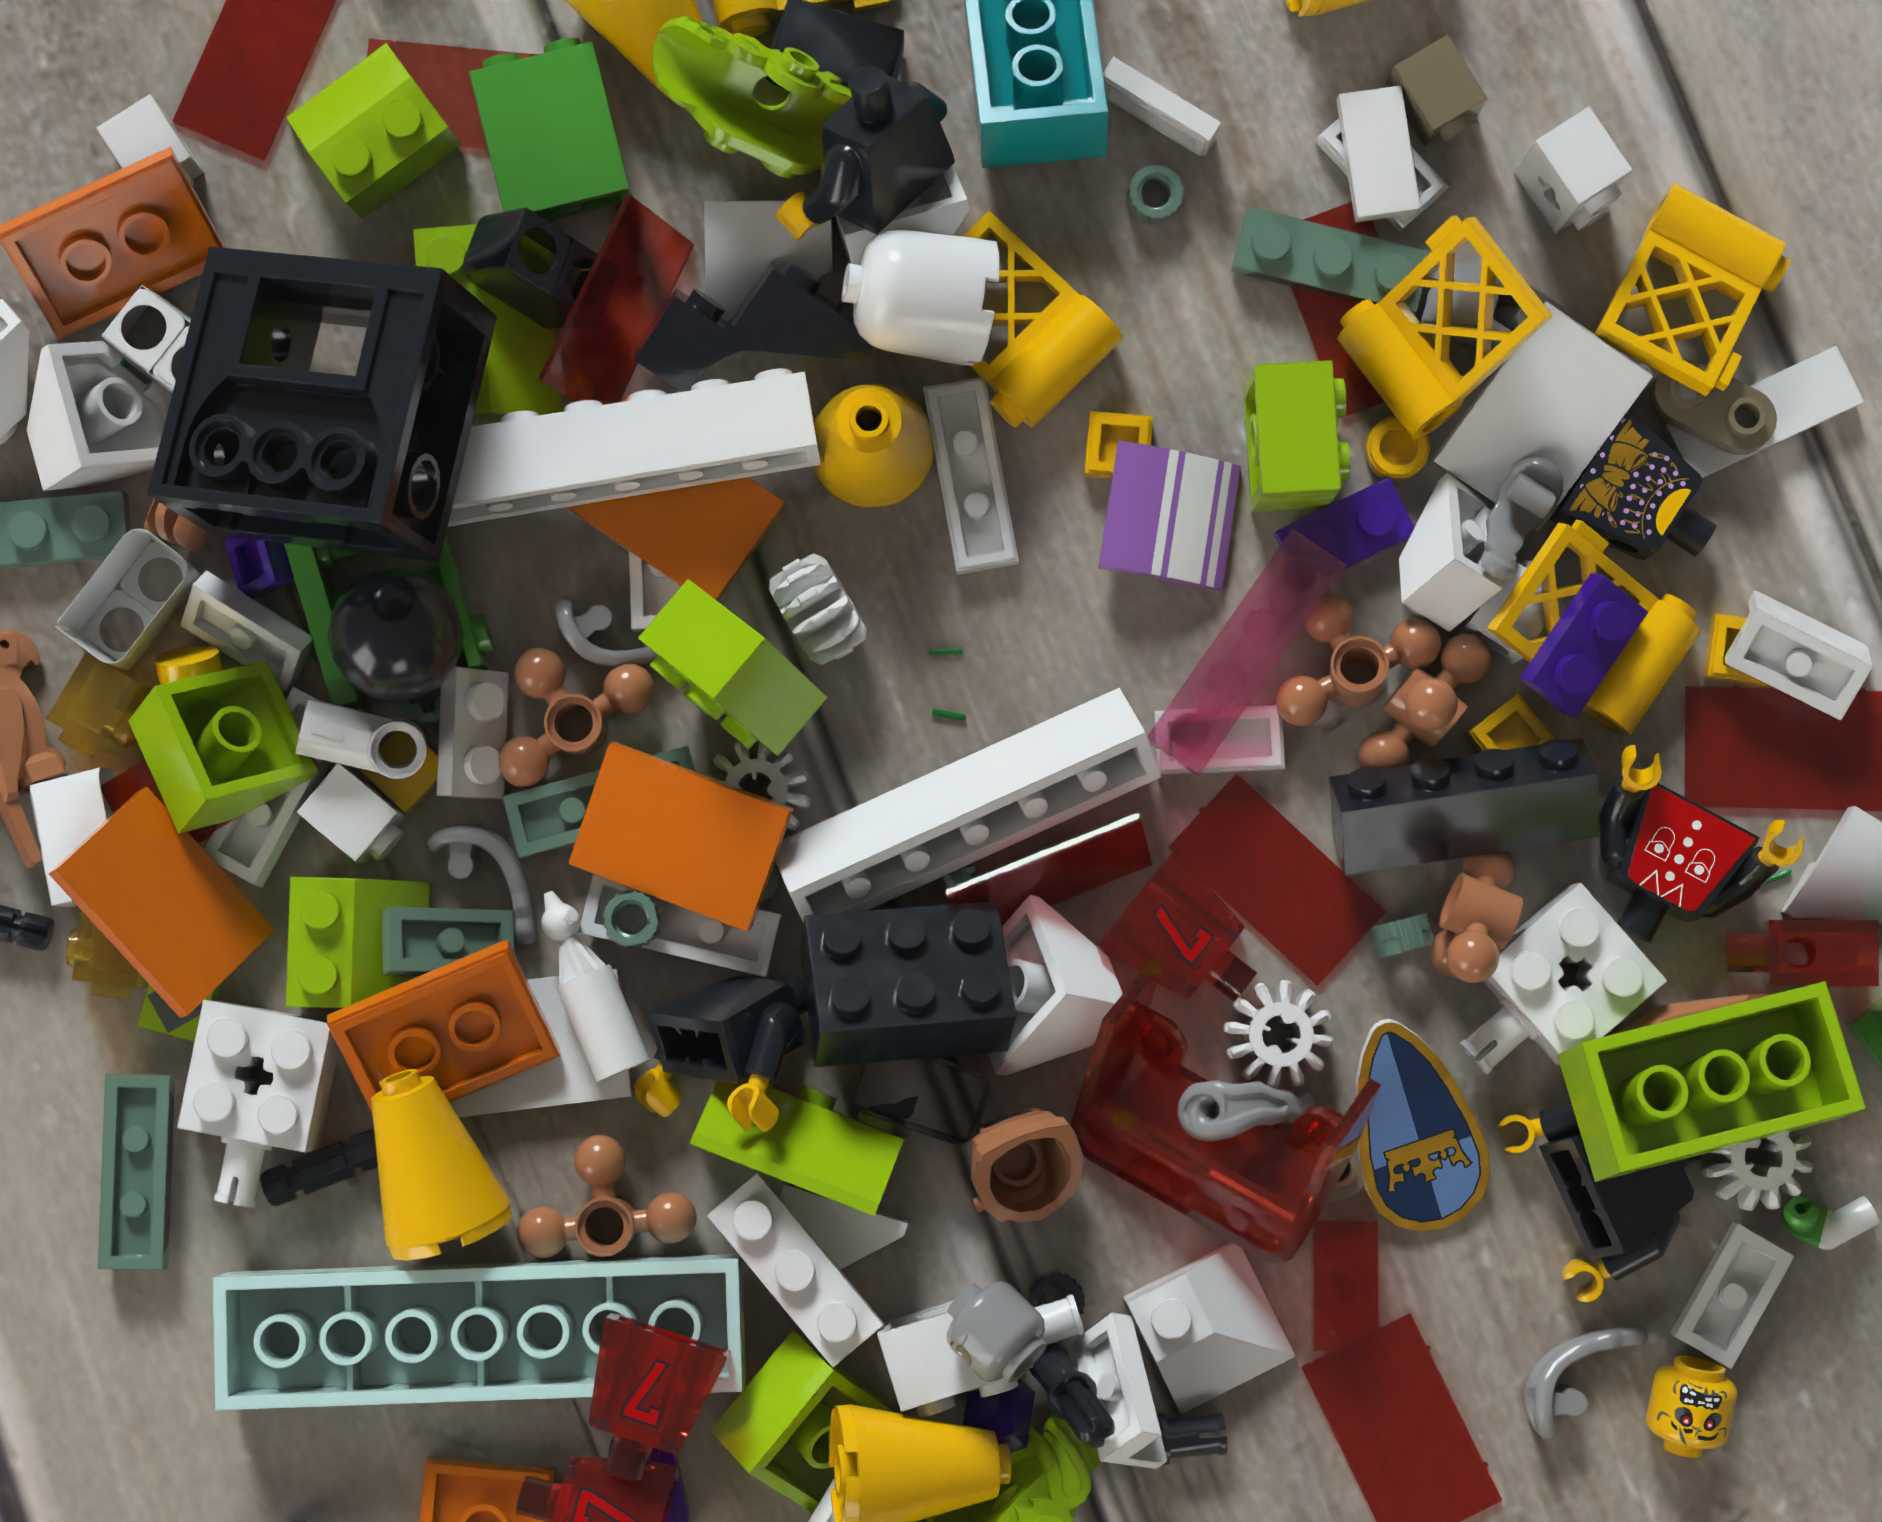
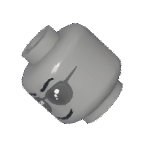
M994 1282L983 1289L976 1283H973L954 1299L947 1310L954 1318L946 1334L949 1347L986 1382H993L1005 1378L1009 1383L1014 1382L1034 1365L1047 1346L1046 1342L1042 1339L1045 1331L1044 1318L1007 1282Z

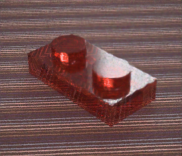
M1311 1221L1312 1351L1379 1352L1378 1221Z

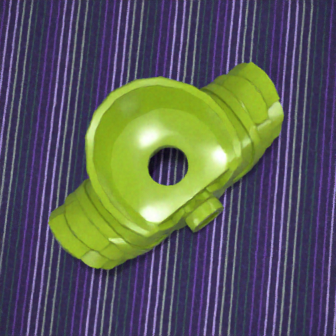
M686 16L677 19L673 17L664 23L657 34L652 51L654 77L660 90L668 94L669 98L678 106L684 107L705 130L703 136L708 143L725 153L735 154L741 151L761 160L768 170L784 178H793L795 174H811L819 168L823 170L824 157L821 131L824 123L852 98L850 89L842 86L841 78L830 71H818V63L808 54L795 48L787 47L781 53L780 50L765 47L753 37L741 33L731 34L726 29L711 26ZM769 76L775 83L790 92L784 102L776 106H766L755 99L753 95L754 87L763 77Z
M1051 1412L1050 1418L1047 1419L1043 1428V1436L1030 1426L1027 1448L1010 1452L1011 1480L1009 1484H1000L997 1498L929 1517L927 1522H1073L1077 1507L1086 1501L1091 1491L1089 1473L1102 1463L1099 1458L1098 1449L1091 1448L1087 1442L1079 1441L1067 1422L1056 1417Z

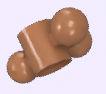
M1325 592L1314 596L1304 609L1303 623L1306 631L1312 638L1323 643H1330L1334 652L1331 657L1329 675L1319 680L1304 675L1294 676L1286 680L1279 688L1276 696L1279 714L1292 725L1308 726L1314 724L1323 716L1327 707V700L1333 697L1349 707L1361 708L1371 705L1380 698L1385 689L1388 669L1398 664L1410 669L1423 668L1436 659L1441 647L1440 635L1437 629L1424 619L1410 618L1402 621L1394 628L1389 644L1382 647L1377 641L1369 637H1352L1349 632L1354 622V613L1350 603L1343 596L1332 592ZM1361 660L1373 667L1376 676L1368 683L1354 684L1345 679L1341 673V668L1350 661Z
M1462 633L1450 638L1442 648L1440 655L1442 670L1435 678L1421 667H1417L1408 675L1382 707L1397 723L1390 731L1380 730L1373 732L1362 741L1358 750V761L1361 768L1383 769L1408 765L1409 750L1407 745L1414 736L1431 750L1446 735L1468 707L1467 704L1456 696L1454 689L1459 683L1471 684L1481 680L1490 669L1492 662L1491 650L1481 637L1471 633Z
M534 648L525 652L516 663L515 680L523 693L533 698H544L548 703L549 707L544 717L546 733L538 739L527 736L516 737L503 746L499 755V769L504 779L518 787H530L539 783L545 777L549 769V758L558 751L562 750L573 756H586L597 751L605 742L608 734V716L616 711L624 714L638 713L650 704L654 695V682L649 672L643 667L632 663L616 666L605 678L603 685L604 693L591 700L581 694L567 693L563 687L566 677L565 666L562 659L555 652L546 648ZM573 709L588 710L593 719V727L590 734L578 742L564 740L560 732V724L564 715Z
M1508 851L1465 858L1463 864L1464 874L1460 873L1454 881L1442 908L1439 926L1444 928V930L1435 936L1434 944L1430 946L1432 964L1441 974L1451 978H1458L1468 983H1478L1487 980L1496 971L1500 959L1499 951H1502L1509 943L1518 924L1523 907L1522 897L1504 890L1511 883L1515 873L1514 861Z
M594 1135L579 1145L574 1157L576 1172L584 1182L591 1185L593 1200L586 1203L574 1218H564L561 1213L550 1207L533 1208L522 1216L517 1226L518 1243L524 1252L532 1257L541 1259L552 1257L563 1249L567 1241L577 1240L588 1253L607 1257L617 1254L626 1248L634 1240L637 1233L649 1232L656 1240L666 1244L682 1242L692 1234L696 1226L697 1214L692 1202L686 1196L676 1192H666L658 1195L645 1210H635L628 1200L615 1195L614 1182L620 1178L625 1169V1152L619 1142L612 1137ZM608 1207L620 1214L624 1230L617 1242L605 1243L593 1235L590 1228V1220L596 1209Z

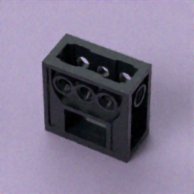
M209 246L147 495L215 535L439 563L497 315L442 268ZM321 323L367 328L355 376L309 371ZM284 466L285 471L276 473L274 467ZM339 473L340 479L333 480L330 474Z

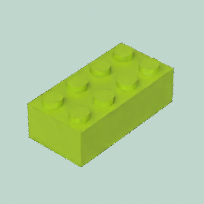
M1826 981L1581 1042L1557 1055L1595 1182L1834 1121L1866 1109Z

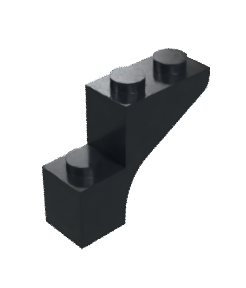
M771 261L729 323L721 318L726 311L725 308L705 293L694 288L688 296L676 288L634 349L633 360L680 392L690 391L698 379L715 363L727 356L743 351H763L861 360L869 356L875 347L859 335L854 324L853 303L843 302L841 299L838 305H835L816 292L821 282L809 272L791 261L785 270Z

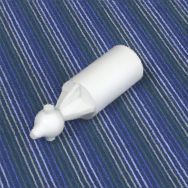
M553 891L544 894L545 912L541 920L542 929L546 936L559 942V986H557V990L596 1082L603 1081L651 1060L611 965H606L577 936L580 927L578 912L572 906L563 903Z

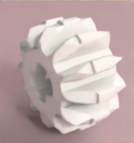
M813 553L801 560L798 558L782 568L783 571L770 579L769 591L773 596V600L811 661L823 665L833 659L839 660L854 651L853 648L866 639L867 628L824 557Z
M738 741L734 746L741 763L733 767L726 757L720 754L713 760L717 768L727 774L725 781L719 780L721 782L742 789L743 784L750 778H753L756 784H759L760 777H765L772 781L767 788L772 801L801 809L809 808L811 805L810 797L803 794L790 793L791 788L804 785L809 781L807 771L801 770L786 776L783 775L796 758L794 752L790 749L782 752L772 764L770 763L772 752L764 745L759 744L757 759H751L749 749ZM791 815L787 828L796 832L801 824L796 817Z
M1280 980L1276 988V999L1273 1003L1265 984L1257 983L1253 985V994L1259 1005L1258 1008L1255 1009L1248 1001L1242 998H1236L1232 1003L1234 1009L1247 1017L1245 1024L1238 1022L1224 1023L1223 1031L1225 1033L1243 1034L1244 1043L1231 1046L1226 1050V1054L1229 1059H1237L1248 1053L1252 1055V1058L1243 1067L1241 1075L1247 1080L1254 1078L1265 1064L1267 1065L1265 1073L1266 1085L1277 1089L1281 1078V1068L1284 1067L1293 1086H1300L1304 1084V1075L1298 1062L1303 1061L1309 1068L1315 1071H1321L1325 1066L1322 1059L1310 1052L1312 1045L1319 1047L1333 1046L1334 1038L1332 1036L1314 1034L1313 1026L1329 1021L1331 1015L1328 1010L1316 1011L1309 1016L1305 1013L1316 996L1310 989L1300 993L1295 1002L1291 1004V981ZM1274 1016L1279 1024H1291L1293 1027L1294 1038H1286V1041L1291 1045L1283 1052L1277 1045H1265L1262 1032L1271 1030L1265 1024Z
M1791 1132L1710 1152L1717 1153V1161L1707 1163L1701 1170L1703 1176L1709 1178L1725 1175L1715 1191L1719 1198L1727 1200L1738 1192L1737 1201L1740 1209L1753 1211L1760 1197L1761 1202L1767 1209L1775 1210L1781 1206L1779 1188L1791 1196H1798L1802 1192L1800 1184L1791 1176L1793 1172H1812L1813 1164L1811 1162L1796 1159V1151L1806 1149L1811 1145L1810 1137L1808 1135L1789 1137ZM1747 1147L1767 1151L1766 1164L1746 1162L1745 1152Z

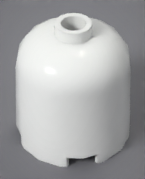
M904 229L886 230L875 235L866 245L860 264H847L843 280L842 301L853 303L854 324L859 335L870 345L885 351L962 366H974V362L980 363L988 344L994 319V311L982 309L986 281L998 282L999 250L997 242L980 238Z

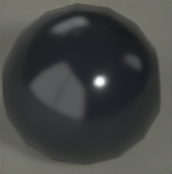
M391 568L370 572L348 586L336 602L327 637L332 658L337 668L353 688L373 699L402 702L422 698L444 683L455 668L460 657L464 632L457 607L440 583L417 571Z

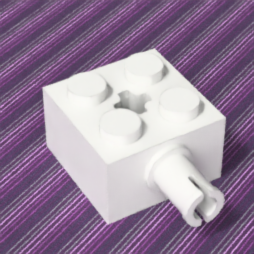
M1581 882L1566 885L1517 928L1507 946L1502 951H1499L1500 959L1496 971L1483 982L1500 1000L1499 1003L1502 1008L1466 1040L1463 1039L1459 1045L1467 1056L1472 1055L1475 1057L1491 1042V1045L1472 1061L1486 1075L1527 1037L1535 1040L1556 1065H1560L1558 1054L1581 1042L1604 1037L1667 980ZM1560 962L1564 964L1576 963L1579 970L1575 975L1579 982L1577 986H1560L1558 980L1564 974L1563 969L1559 965Z
M203 1000L177 1128L221 1136V1142L227 1143L218 1189L214 1196L215 1201L229 1203L231 1201L234 1202L233 1205L255 1207V1197L265 1150H272V1146L300 1152H310L319 1149L339 1053V1047L327 1025V1020L222 1000ZM263 1062L264 1070L273 1073L272 1084L260 1085L258 1089V1082L250 1078L252 1066H261Z
M1073 1294L1068 1295L1067 1298L1034 1307L1044 1318L1045 1331L1042 1339L1047 1345L1075 1335L1081 1336L1085 1334ZM954 1300L883 1322V1326L878 1329L877 1336L901 1412L915 1408L918 1417H926L956 1406L954 1401L956 1394L978 1388L981 1397H989L1019 1386L1017 1380L1009 1383L1005 1378L993 1382L982 1380L949 1347L946 1334L954 1318L947 1310Z

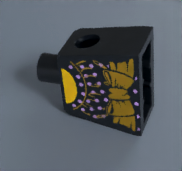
M1627 411L1570 488L1550 519L1556 524L1564 523L1571 527L1576 520H1581L1609 542V547L1644 561L1658 551L1665 539H1668L1696 557L1708 543L1717 527L1716 524L1687 506L1703 481L1701 475L1630 411Z

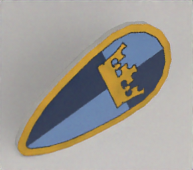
M1392 1019L1380 1020L1370 1029L1362 1048L1355 1084L1357 1147L1365 1190L1378 1213L1397 1227L1419 1232L1446 1228L1466 1217L1482 1199L1491 1175L1489 1150L1475 1115L1455 1080L1437 1054L1415 1032L1398 1021Z

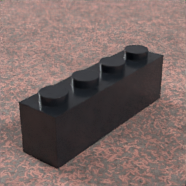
M1582 738L1573 740L1552 739L1540 745L1508 750L1487 749L1475 755L1442 760L1427 758L1419 760L1414 764L1383 769L1361 768L1350 774L1329 777L1333 840L1345 875L1599 837L1598 772Z

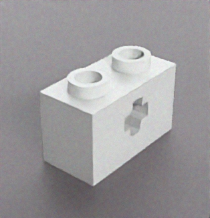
M1590 106L1537 139L1514 174L1551 229L1557 234L1571 224H1574L1578 232L1606 215L1610 211L1608 206L1623 195L1619 186L1633 169Z

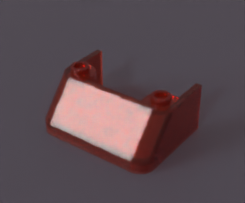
M1152 958L1102 1019L1070 1123L1077 1136L1082 1154L1096 1165L1260 1259L1271 1263L1288 1262L1294 1257L1307 1238L1356 1150L1381 1084L1369 1079L1344 1115L1327 1107L1312 1106L1301 1112L1293 1127L1283 1122L1272 1126L1257 1125L1237 1136L1217 1141L1197 1140L1189 1136L1183 1130L1178 1120V1102L1183 1092L1194 1083L1207 1082L1208 1080L1183 1067L1188 1045L1179 1026L1172 1019L1149 1008L1163 967L1162 963Z

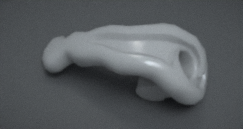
M1542 457L1522 459L1512 466L1500 485L1497 502L1486 520L1487 542L1485 552L1480 561L1482 568L1495 578L1508 580L1514 575L1516 555L1522 549L1524 538L1546 521L1559 502L1563 492V475L1559 467L1551 460Z
M562 596L557 600L556 614L559 629L567 643L583 659L597 665L616 667L628 663L645 665L652 663L657 657L647 646L631 650L614 651L593 645L587 639L595 632H602L609 628L612 621L611 611L604 605H594L588 610L587 614L574 617L573 598Z
M455 825L432 833L428 837L427 845L433 852L449 845L451 858L448 861V871L457 879L473 876L479 871L481 866L480 859L477 856L479 847L492 855L498 862L509 887L517 941L524 946L531 945L536 939V923L531 893L519 858L507 841L495 831L480 825Z
M1214 1080L1194 1083L1183 1092L1178 1102L1177 1116L1181 1127L1189 1136L1197 1140L1217 1141L1232 1138L1257 1125L1272 1126L1282 1122L1289 1124L1296 1122L1304 1125L1311 1124L1316 1116L1317 1106L1315 1098L1309 1090H1297L1293 1094L1290 1090L1274 1089L1258 1081L1231 1084Z
M1626 1325L1595 1331L1566 1341L1548 1351L1532 1369L1527 1378L1524 1392L1527 1416L1539 1435L1550 1439L1557 1434L1558 1430L1554 1416L1568 1414L1577 1417L1582 1415L1587 1409V1398L1582 1392L1567 1384H1560L1555 1387L1560 1374L1569 1365L1600 1351L1642 1345L1648 1340L1647 1330L1640 1325Z

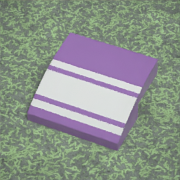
M1118 440L1098 569L1160 578L1159 582L1222 591L1241 466L1187 452Z

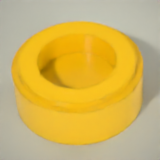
M1395 416L1385 418L1377 423L1368 434L1364 445L1365 460L1371 471L1382 479L1390 477L1392 482L1405 481L1415 476L1425 465L1430 452L1428 435L1413 440Z
M196 645L174 649L161 654L155 659L160 685L223 670L219 649L210 645Z

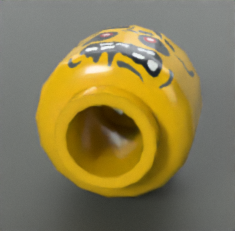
M1684 1355L1675 1357L1673 1364L1662 1366L1656 1370L1646 1413V1425L1655 1435L1664 1439L1663 1448L1668 1452L1688 1458H1699L1702 1456L1703 1449H1714L1727 1443L1737 1402V1387L1725 1376L1726 1369L1722 1365L1704 1358Z

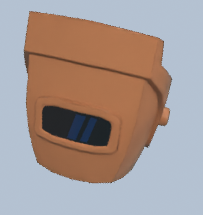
M1036 1107L1020 1109L1000 1115L980 1125L975 1136L971 1139V1180L979 1195L973 1199L977 1212L986 1210L1000 1223L1007 1220L1015 1222L1038 1221L1061 1208L1068 1198L1076 1196L1084 1173L1083 1154L1073 1128L1063 1116L1056 1117L1050 1111L1040 1110Z

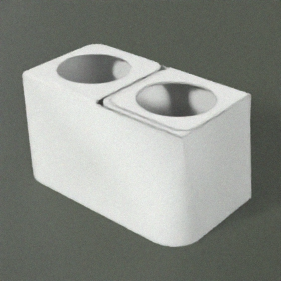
M141 285L104 331L102 337L129 364L172 395L176 381L171 368L172 360L176 352L185 345L189 326L184 328V319L191 322V317L168 300ZM148 306H152L159 310L165 318V336L154 348L148 350L135 349L123 337ZM152 368H153V374H154V376L150 373V370H151Z
M145 529L130 530L121 538L57 621L74 631L55 627L100 661L130 671L188 597L193 583L202 575L180 554ZM160 557L174 561L181 569L183 575L182 582L168 600L163 602L147 598L142 593L138 583L142 567L148 561ZM119 581L122 590L115 589V586L119 583ZM116 608L132 609L141 617L144 625V631L131 648L125 652L111 650L103 643L100 636L102 619L108 612Z
M105 767L30 785V797L38 839L42 847L41 854L51 906H77L49 873L124 804L121 785L116 772Z

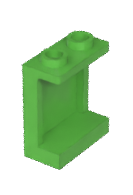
M579 38L560 39L543 47L544 53L521 59L517 53L499 54L485 59L482 62L483 68L469 71L503 212L527 207L550 222L634 201L610 111L599 58L593 41L581 44Z

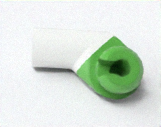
M1798 1195L1787 1200L1781 1212L1782 1225L1793 1238L1823 1250L1834 1249L1880 1223L1876 1211L1865 1196H1861L1833 1211L1812 1202V1198L1809 1196Z

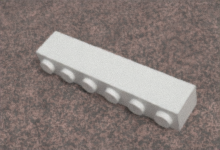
M770 369L760 372L751 381L729 384L728 381L723 379H710L694 384L691 387V391L666 394L661 390H643L631 394L628 397V401L602 405L599 401L583 400L567 405L564 408V412L539 416L534 411H516L504 415L501 418V422L479 426L472 423L448 527L821 465L805 372L792 373L789 369Z
M1117 688L783 839L776 858V864L803 924L805 915L867 911L1159 779L1161 774L1142 725L1121 689Z

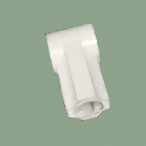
M308 698L295 754L378 772L390 779H404L414 775L422 767L426 758L427 741L423 730L415 722L406 718L387 717ZM392 731L406 732L414 739L417 751L408 763L393 765L386 762L380 754L379 742L381 738Z

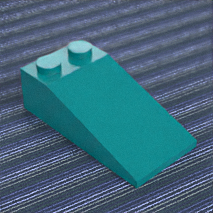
M964 0L982 168L1107 156L1108 107L1093 0Z

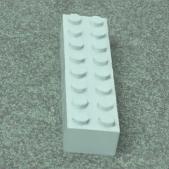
M739 1254L227 1272L213 1277L215 1410L607 1397L610 1394L634 1319L642 1321L618 1396L627 1395L650 1324L694 1338L676 1394L685 1393L701 1341L709 1343L693 1393L742 1392L747 1384L743 1259Z

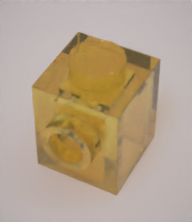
M85 652L46 719L64 729L58 740L90 758H93L97 749L117 756L122 746L128 749L136 742L128 720L152 688Z
M81 910L79 928H73L70 931L66 946V963L68 966L73 967L72 980L92 982L90 995L130 999L131 987L148 988L149 984Z

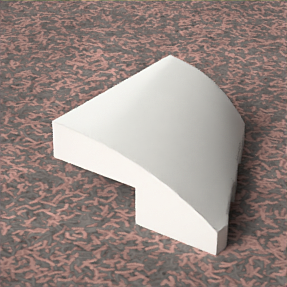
M704 201L706 295L725 308L726 311L721 318L726 322L731 321L771 261L784 270L791 261L809 272L819 281L832 275L833 218L818 227H811L797 241L775 218L776 212L786 201Z
M1856 806L1848 807L1817 861L1809 863L1781 913L1794 919L1810 918L1841 921L1843 923L1882 924V822Z

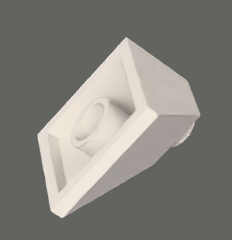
M1238 1240L1123 1296L1180 1414L1296 1357Z

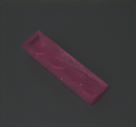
M1292 528L1148 734L1149 743L1199 777L1346 564Z

